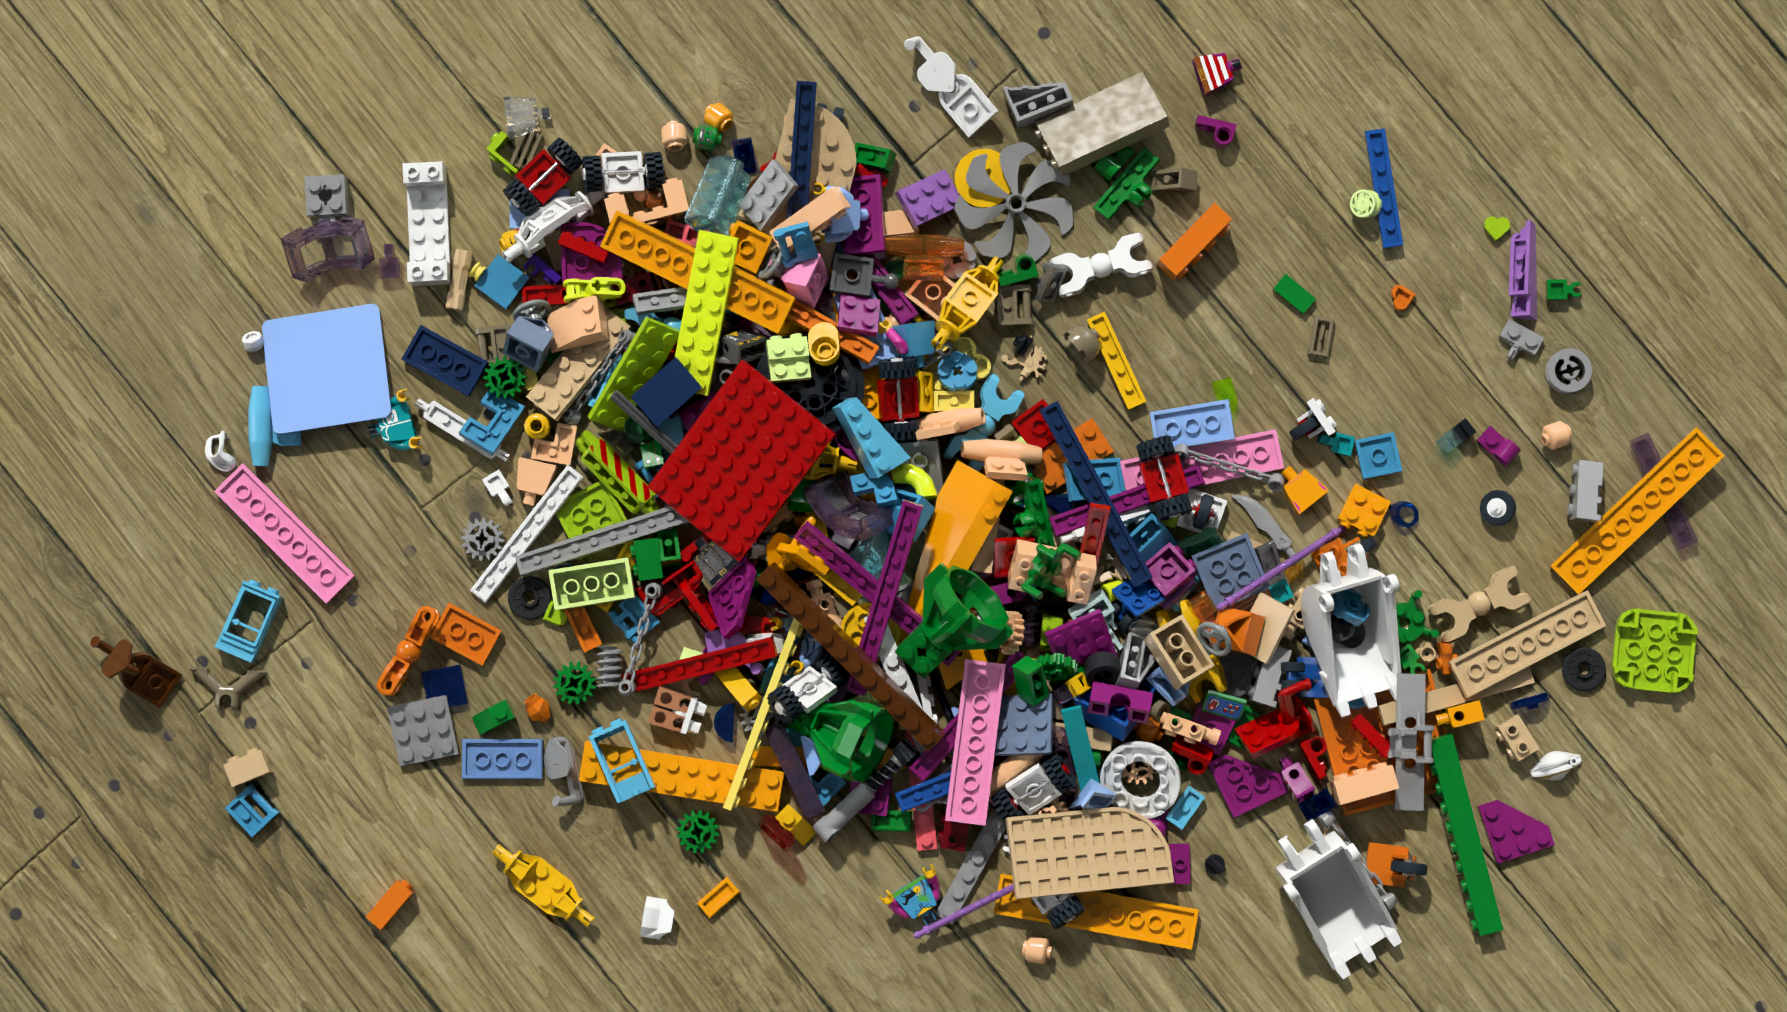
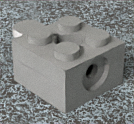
M344 174L305 176L306 216L310 220L318 219L319 231L323 235L328 237L334 236L338 232V218L350 217L348 178Z

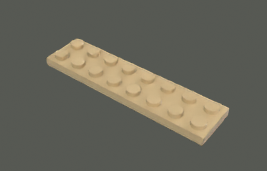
M1586 590L1452 659L1448 664L1463 694L1468 698L1605 627L1606 624L1589 591Z

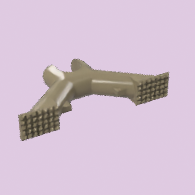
M189 668L215 693L214 704L218 710H221L222 698L225 695L231 697V710H236L238 708L239 695L267 674V671L248 670L247 674L240 675V679L233 685H223L216 678V674L210 673L209 668Z

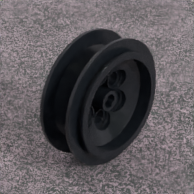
M800 332V334H802V337L807 336L808 342L809 332ZM841 349L840 356L835 363L829 366H821L813 361L809 351L810 380L795 381L793 384L786 382L773 384L788 396L798 397L800 399L798 404L833 432H837L842 429V426L832 408L848 398L857 397L862 403L864 376L857 358ZM766 351L761 357L756 370L770 380ZM825 370L828 375L821 376L818 371ZM829 388L833 391V394L827 395L823 390ZM817 402L819 407L812 408L809 403Z

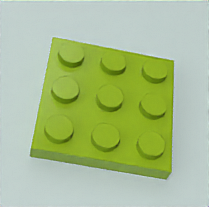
M601 481L568 497L556 513L569 539L627 520L615 495Z

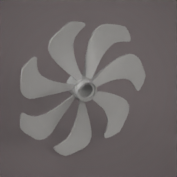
M1026 142L1007 146L1000 153V165L1012 194L1010 195L999 188L986 173L987 154L973 158L968 168L966 182L970 188L980 193L1006 200L1005 204L987 208H976L970 206L959 195L954 209L961 223L968 229H976L991 221L1005 209L1009 211L1002 228L993 239L984 242L975 241V246L981 255L1003 258L1009 254L1013 241L1014 213L1019 214L1027 232L1028 248L1025 253L1029 254L1034 261H1037L1048 251L1050 247L1049 236L1032 218L1023 212L1024 208L1045 212L1058 221L1061 235L1067 233L1073 226L1072 205L1068 200L1058 197L1026 202L1025 200L1037 188L1051 181H1057L1070 186L1069 174L1062 177L1059 171L1055 172L1050 162L1051 160L1042 161L1035 168L1022 194H1018V170L1020 163L1025 156L1036 151L1033 146ZM1013 198L1020 200V207L1018 209H1014L1011 206ZM1028 259L1022 260L1024 262H1030Z

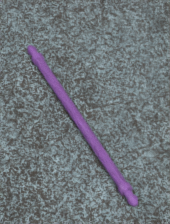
M1340 525L1339 528L1330 530L1328 534L1235 594L1226 597L1224 602L1218 604L1217 610L1222 611L1227 606L1231 607L1235 602L1331 540L1338 538L1340 533H1344L1347 528Z
M1014 885L1006 886L1004 889L1002 888V890L1000 889L988 895V897L986 896V898L984 897L972 903V905L970 904L958 910V912L956 911V913L954 912L942 918V920L940 919L933 924L923 926L922 930L914 933V938L920 939L923 935L928 936L937 928L940 929L942 926L944 927V925L946 926L953 922V920L956 921L958 918L960 919V917L962 918L974 912V910L976 911L988 905V903L990 904V902L992 903L1004 897V895H1008L1014 891Z

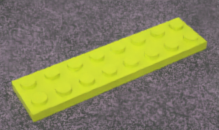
M699 230L675 357L681 361L703 387L696 394L709 396L739 238Z

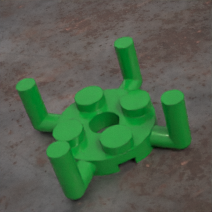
M1065 543L1060 544L1056 550L1038 544L1036 546L1037 555L1032 561L1035 565L1033 570L1029 569L1028 579L1021 585V589L1040 600L1043 592L1032 587L1034 584L1064 598L1067 592L1052 583L1053 577L1057 576L1062 570L1060 556L1065 552L1079 559L1082 553Z
M1420 590L1412 592L1408 603L1396 604L1399 645L1400 643L1414 641L1421 634L1429 638H1436L1439 635L1438 630L1424 627V614L1416 607L1418 598L1422 597ZM1401 617L1408 618L1410 622L1406 629L1401 628L1399 625Z

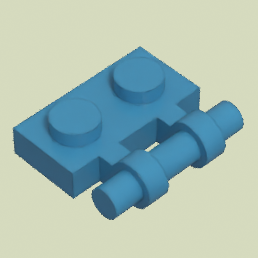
M637 595L636 598L624 600L619 604L623 610L620 615L615 610L609 613V616L613 619V624L619 626L625 633L624 636L633 643L637 641V627L645 611L644 603ZM651 613L649 614L650 624L647 634L660 623L657 617ZM627 617L636 624L632 628L624 621ZM642 621L640 630L645 631L646 623Z

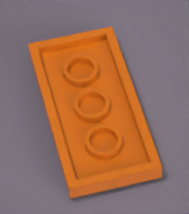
M1093 418L1074 429L1089 460L1103 459L1114 452ZM1056 442L1042 450V460L1040 463L1028 464L1035 466L1034 476L1043 480L1046 495L1066 483L1063 463L1066 460Z

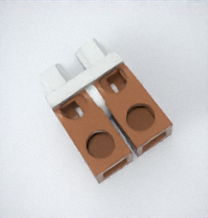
M660 685L648 723L683 734H687V732L698 734L701 723L691 719L693 713L704 716L707 705L697 701L698 698Z

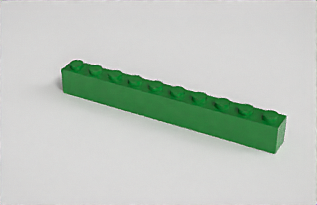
M1448 733L1433 737L1432 758H1434V763L1429 764L1432 776L1436 777L1437 783L1434 784L1438 796H1441L1442 803L1439 804L1441 813L1446 815L1447 823H1445V829L1448 835L1451 834L1452 842H1450V848L1457 857L1455 867L1457 873H1461L1463 881H1460V886L1468 899L1465 901L1468 913L1471 912L1473 920H1470L1472 931L1476 932L1479 936L1502 931L1503 926L1453 735Z

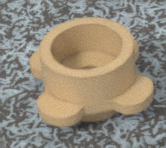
M1430 642L1425 643L1422 648L1415 650L1421 657V664L1424 666L1429 665L1430 661L1436 660L1439 657V654Z

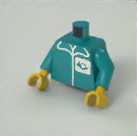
M408 389L399 390L397 395L390 399V415L386 418L378 419L379 424L368 427L370 437L374 438L382 435L384 443H388L391 448L401 451L422 449L423 446L417 445L418 440L422 439V437H417L409 404L404 402L411 400V396L405 397L404 395Z

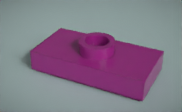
M1189 843L1169 844L1174 883L1170 884H1190Z

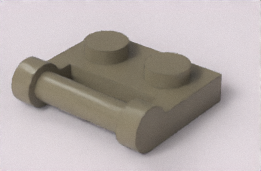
M1032 285L998 286V326L1034 325L1033 318H1031L1030 299ZM1017 292H1022L1023 318H1018Z
M510 324L474 329L475 335L478 338L479 355L482 359L493 364L496 363V357L500 361L503 360V356H506L503 354V349ZM489 333L491 335L493 360H488L485 334Z

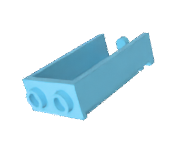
M252 579L249 582H242L240 591L214 647L248 662L255 663L283 597L278 595L280 591L271 587L265 590L260 587L261 583ZM247 591L272 601L260 630L235 619ZM233 623L257 632L258 635L255 642L253 643L229 633Z
M620 718L611 722V727L603 729V726L591 731L593 735L588 736L617 803H621L656 787L628 721H622ZM626 730L638 759H632L631 762L610 770L598 742ZM638 761L640 762L643 772L618 783L615 782L612 773L629 765H635Z

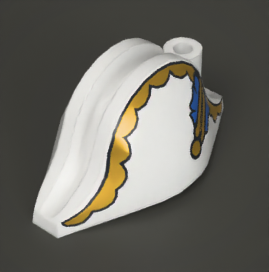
M1552 751L1543 756L1529 771L1531 777L1559 781L1566 778L1582 760L1578 754Z

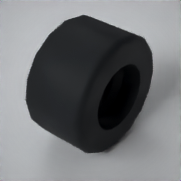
M1104 651L1090 655L1084 663L1086 682L1091 687L1093 682L1115 686L1121 672L1120 660L1116 655Z

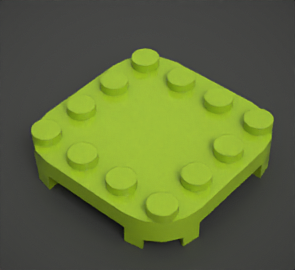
M1640 608L1622 612L1616 621L1611 662L1614 681L1629 689L1665 693L1680 692L1686 689L1694 678L1693 666L1698 628L1693 620L1683 613Z

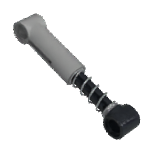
M907 738L897 744L892 751L893 756L889 758L890 761L887 764H883L879 771L876 770L877 773L870 777L867 783L861 782L828 815L823 816L815 823L813 830L825 843L831 842L840 833L841 829L875 797V792L878 791V788L881 785L884 786V782L887 779H891V775L894 772L897 773V770L904 766H910L920 756L921 753Z

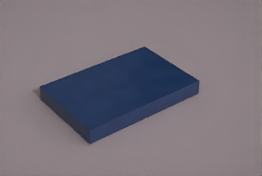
M675 357L637 390L631 398L655 426L658 427L703 387L681 361Z

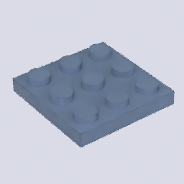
M1248 533L1191 556L1194 564L1197 566V571L1214 612L1217 611L1216 607L1218 604L1224 602L1226 597L1235 594L1264 575ZM1268 581L1237 602L1270 589Z
M1049 694V697L1036 706L1019 698L1018 695H1002L994 756L1052 755L1054 702L1052 694Z

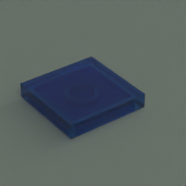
M461 664L421 672L426 699L447 695L449 707L468 704Z

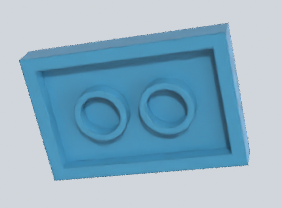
M1120 458L1090 460L1109 496L1126 491ZM1064 462L1063 468L1069 502L1087 501L1067 462Z

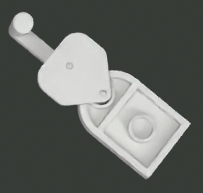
M919 36L905 40V49L913 50L916 47L927 60L917 71L919 81L927 90L939 91L941 105L968 138L975 134L998 112L996 107L970 77L964 74H955L956 65L945 52L940 51L934 54Z

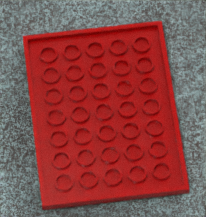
M741 360L647 487L737 561L741 562L837 434L749 363Z

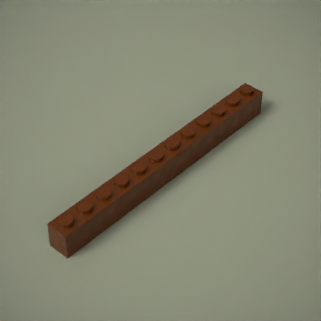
M775 562L770 564L756 578L928 752L944 737L946 732Z

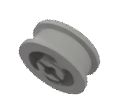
M1572 348L1563 349L1555 353L1548 360L1545 368V376L1549 385L1554 390L1564 394L1574 393L1584 388L1592 375V366L1589 358L1583 352ZM1569 358H1573L1581 365V379L1576 381L1575 378L1579 374V370L1570 373V375L1566 373L1560 376L1562 380L1568 382V385L1563 384L1556 377V363L1558 361L1562 363L1558 369L1559 373L1567 369V367L1572 369L1578 366L1575 362L1569 360Z

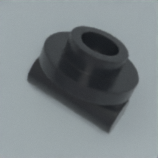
M1025 334L1018 335L1012 343L1014 346L1013 351L1024 357L1034 339Z
M1217 854L1209 855L1205 860V869L1211 874H1221L1225 870L1224 859Z

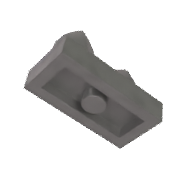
M1046 262L1042 264L1044 277L1033 279L1037 290L1035 299L1039 303L1055 301L1068 269L1064 264Z

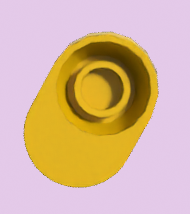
M822 322L814 325L808 333L810 355L816 364L821 366L832 365L840 356L838 331L831 323Z

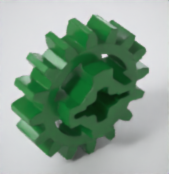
M503 356V360L500 361L496 357V363L489 362L491 368L485 369L488 373V376L483 377L484 380L488 381L485 387H491L489 391L491 394L497 392V398H500L501 395H503L505 400L508 399V395L515 398V392L522 393L520 387H526L523 380L528 379V377L522 374L526 369L524 367L519 368L521 363H514L515 360L511 358L508 361L507 357ZM505 365L504 368L496 370L499 366ZM514 368L518 372V378L514 377ZM507 374L510 379L503 382L501 376ZM493 377L498 381L497 388L493 383ZM515 385L512 389L506 390L507 387Z
M1047 653L1045 656L1040 655L1039 658H1035L1037 662L1043 665L1045 677L1048 681L1054 682L1060 679L1065 681L1066 678L1071 679L1072 676H1076L1077 663L1076 660H1071L1070 656L1064 657V654L1054 653L1053 655Z
M571 661L569 662V667L563 664V671H556L559 677H553V680L557 681L553 688L559 689L556 696L562 694L561 701L564 702L566 699H569L568 703L571 705L573 700L576 701L577 705L580 704V699L587 702L586 696H593L591 689H596V686L592 685V682L596 681V678H591V675L594 673L593 670L587 671L588 665L582 668L581 662H577L576 666H574ZM571 670H580L583 673L578 676L574 675ZM565 675L567 678L566 683L562 686V678ZM572 678H574L575 680L581 679L579 680L580 682L577 683V688L574 686L569 687L570 684H572ZM588 679V686L586 691H584L583 685ZM570 691H575L576 694H578V696L572 697L567 695L566 693Z
M692 810L691 816L685 813V820L678 821L682 826L676 827V830L680 831V834L676 837L682 838L680 845L686 844L687 851L693 848V853H696L698 849L704 853V847L712 849L710 843H717L714 836L720 835V833L715 832L719 825L713 824L716 818L709 819V812L703 815L702 810H699L698 814ZM698 818L706 820L709 825L704 826ZM691 820L692 825L690 829L684 831L686 824ZM696 825L699 829H703V832L700 833V840L697 834L693 835ZM711 832L709 840L705 843L704 837L706 833ZM691 837L695 839L697 845L690 843L686 838Z

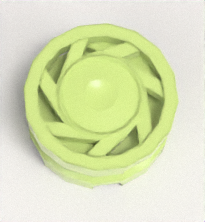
M1358 190L1351 197L1350 208L1358 217L1373 218L1381 211L1382 200L1375 191Z

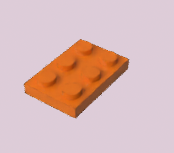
M448 603L430 638L484 666L502 630Z

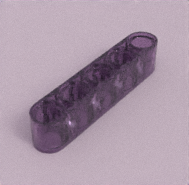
M784 723L766 730L767 738L806 819L809 820L826 812Z

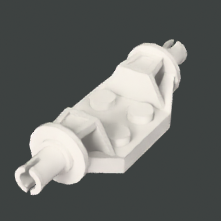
M603 190L590 192L586 196L578 191L575 193V196L555 197L525 217L519 232L514 235L516 244L502 252L505 260L510 263L522 253L526 257L531 258L534 252L545 246L543 237L553 233L557 227L570 220L581 222L588 215L592 216L594 214L592 205L606 197ZM528 233H530L531 235L525 241V238L527 237Z

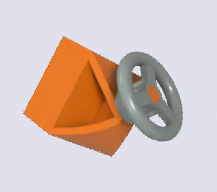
M1226 607L1224 610L1218 611L1215 623L1203 622L1198 626L1197 637L1204 649L1215 656H1226L1230 651L1255 656L1265 617L1252 612ZM1205 628H1211L1212 630L1209 632ZM1204 636L1209 639L1210 645L1206 642Z

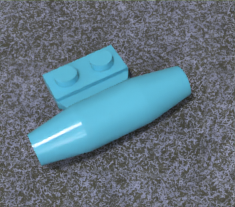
M252 386L248 408V441L253 466H269L273 442L280 446H301V431L277 434L273 430L268 386Z

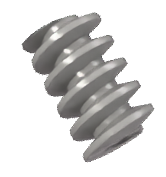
M597 646L598 649L603 650V652L597 653V656L603 658V660L597 661V664L602 666V668L597 669L596 672L602 674V676L597 677L596 680L602 682V684L596 686H619L620 682L616 681V679L622 677V675L616 671L622 669V666L616 663L622 661V658L617 657V654L623 653V651L613 646Z

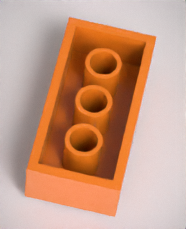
M1214 203L1158 260L1157 266L1172 281L1176 278L1181 280L1188 272V266L1190 264L1194 266L1204 255L1202 252L1204 250L1208 252L1216 244L1218 235L1222 238L1229 231L1232 219Z

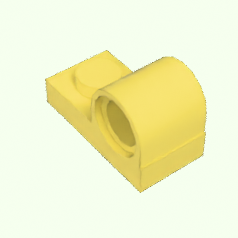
M934 391V412L957 408H974V391Z

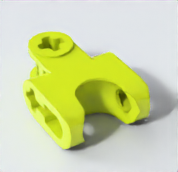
M594 277L591 280L567 279L563 281V287L566 288L564 302L567 304L577 299L597 295L604 302L607 309L613 308L617 304L616 298H620L626 289L624 281L619 278ZM613 284L618 285L620 291H614V289H610V286ZM612 298V302L605 301L606 299Z

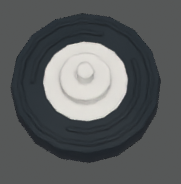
M1490 491L1483 497L1480 503V513L1483 519L1491 525L1507 524L1512 520L1516 512L1515 500L1506 491Z

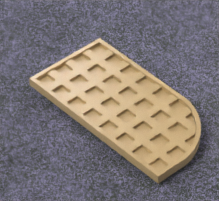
M790 99L775 158L789 175L795 112L794 99ZM815 105L808 204L820 196L814 194L813 191H822V187L814 185L815 183H821L824 187L828 185L842 187L850 192L856 169L855 147L848 130L833 113ZM788 202L764 233L771 236L769 232L787 219ZM821 229L817 231L822 235H825V233H822ZM816 235L813 239L814 242H818L821 238ZM774 239L765 258L774 248L778 247ZM822 241L820 245L815 246L818 254H821L829 274L836 242L826 243Z
M1110 807L1005 818L1015 899L1174 883L1170 850L1164 836L1150 820L1130 809Z

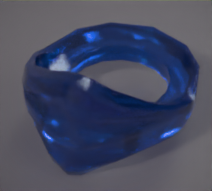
M1399 501L1390 507V516L1398 526L1409 528L1417 523L1419 517L1418 509L1411 502ZM1402 507H1408L1413 510L1414 518L1410 523H1405L1399 515Z

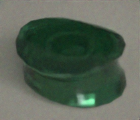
M630 416L627 418L624 424V433L629 441L642 445L654 440Z

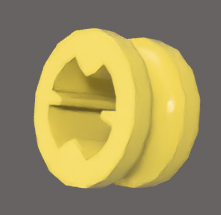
M478 262L468 276L470 278L474 277V281L477 282L487 268L481 267V263Z

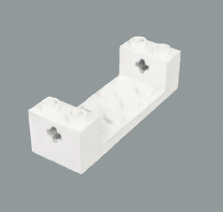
M442 161L402 163L403 183L407 187L410 262H407V282L411 286L451 284L446 166Z

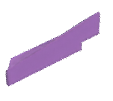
M1527 220V225L1519 233H1515L1511 237L1509 296L1514 297L1511 317L1537 321L1536 225L1531 220Z

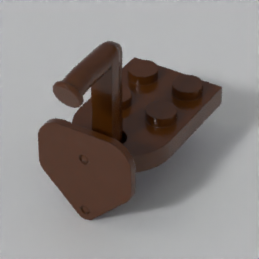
M98 636L91 639L90 644L92 647L98 648L109 655L102 666V673L108 678H113L119 674L120 682L128 690L158 708L162 706L182 677L180 672L148 653L136 652L132 654L133 645L126 639L118 642L115 648L102 641Z

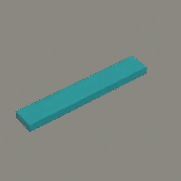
M1081 705L1061 709L1080 790L1082 791L1090 779L1100 784Z

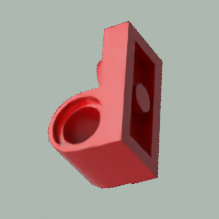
M1177 734L1171 751L1189 758L1187 767L1191 773L1195 775L1203 774L1211 761L1215 749L1199 742H1195V744L1183 741V736Z
M1316 736L1299 743L1298 745L1316 778L1321 779L1327 776L1324 772L1327 770L1322 760L1318 761L1317 759L1318 756L1326 751V741ZM1315 740L1321 743V749L1318 752L1313 751L1311 748V744Z

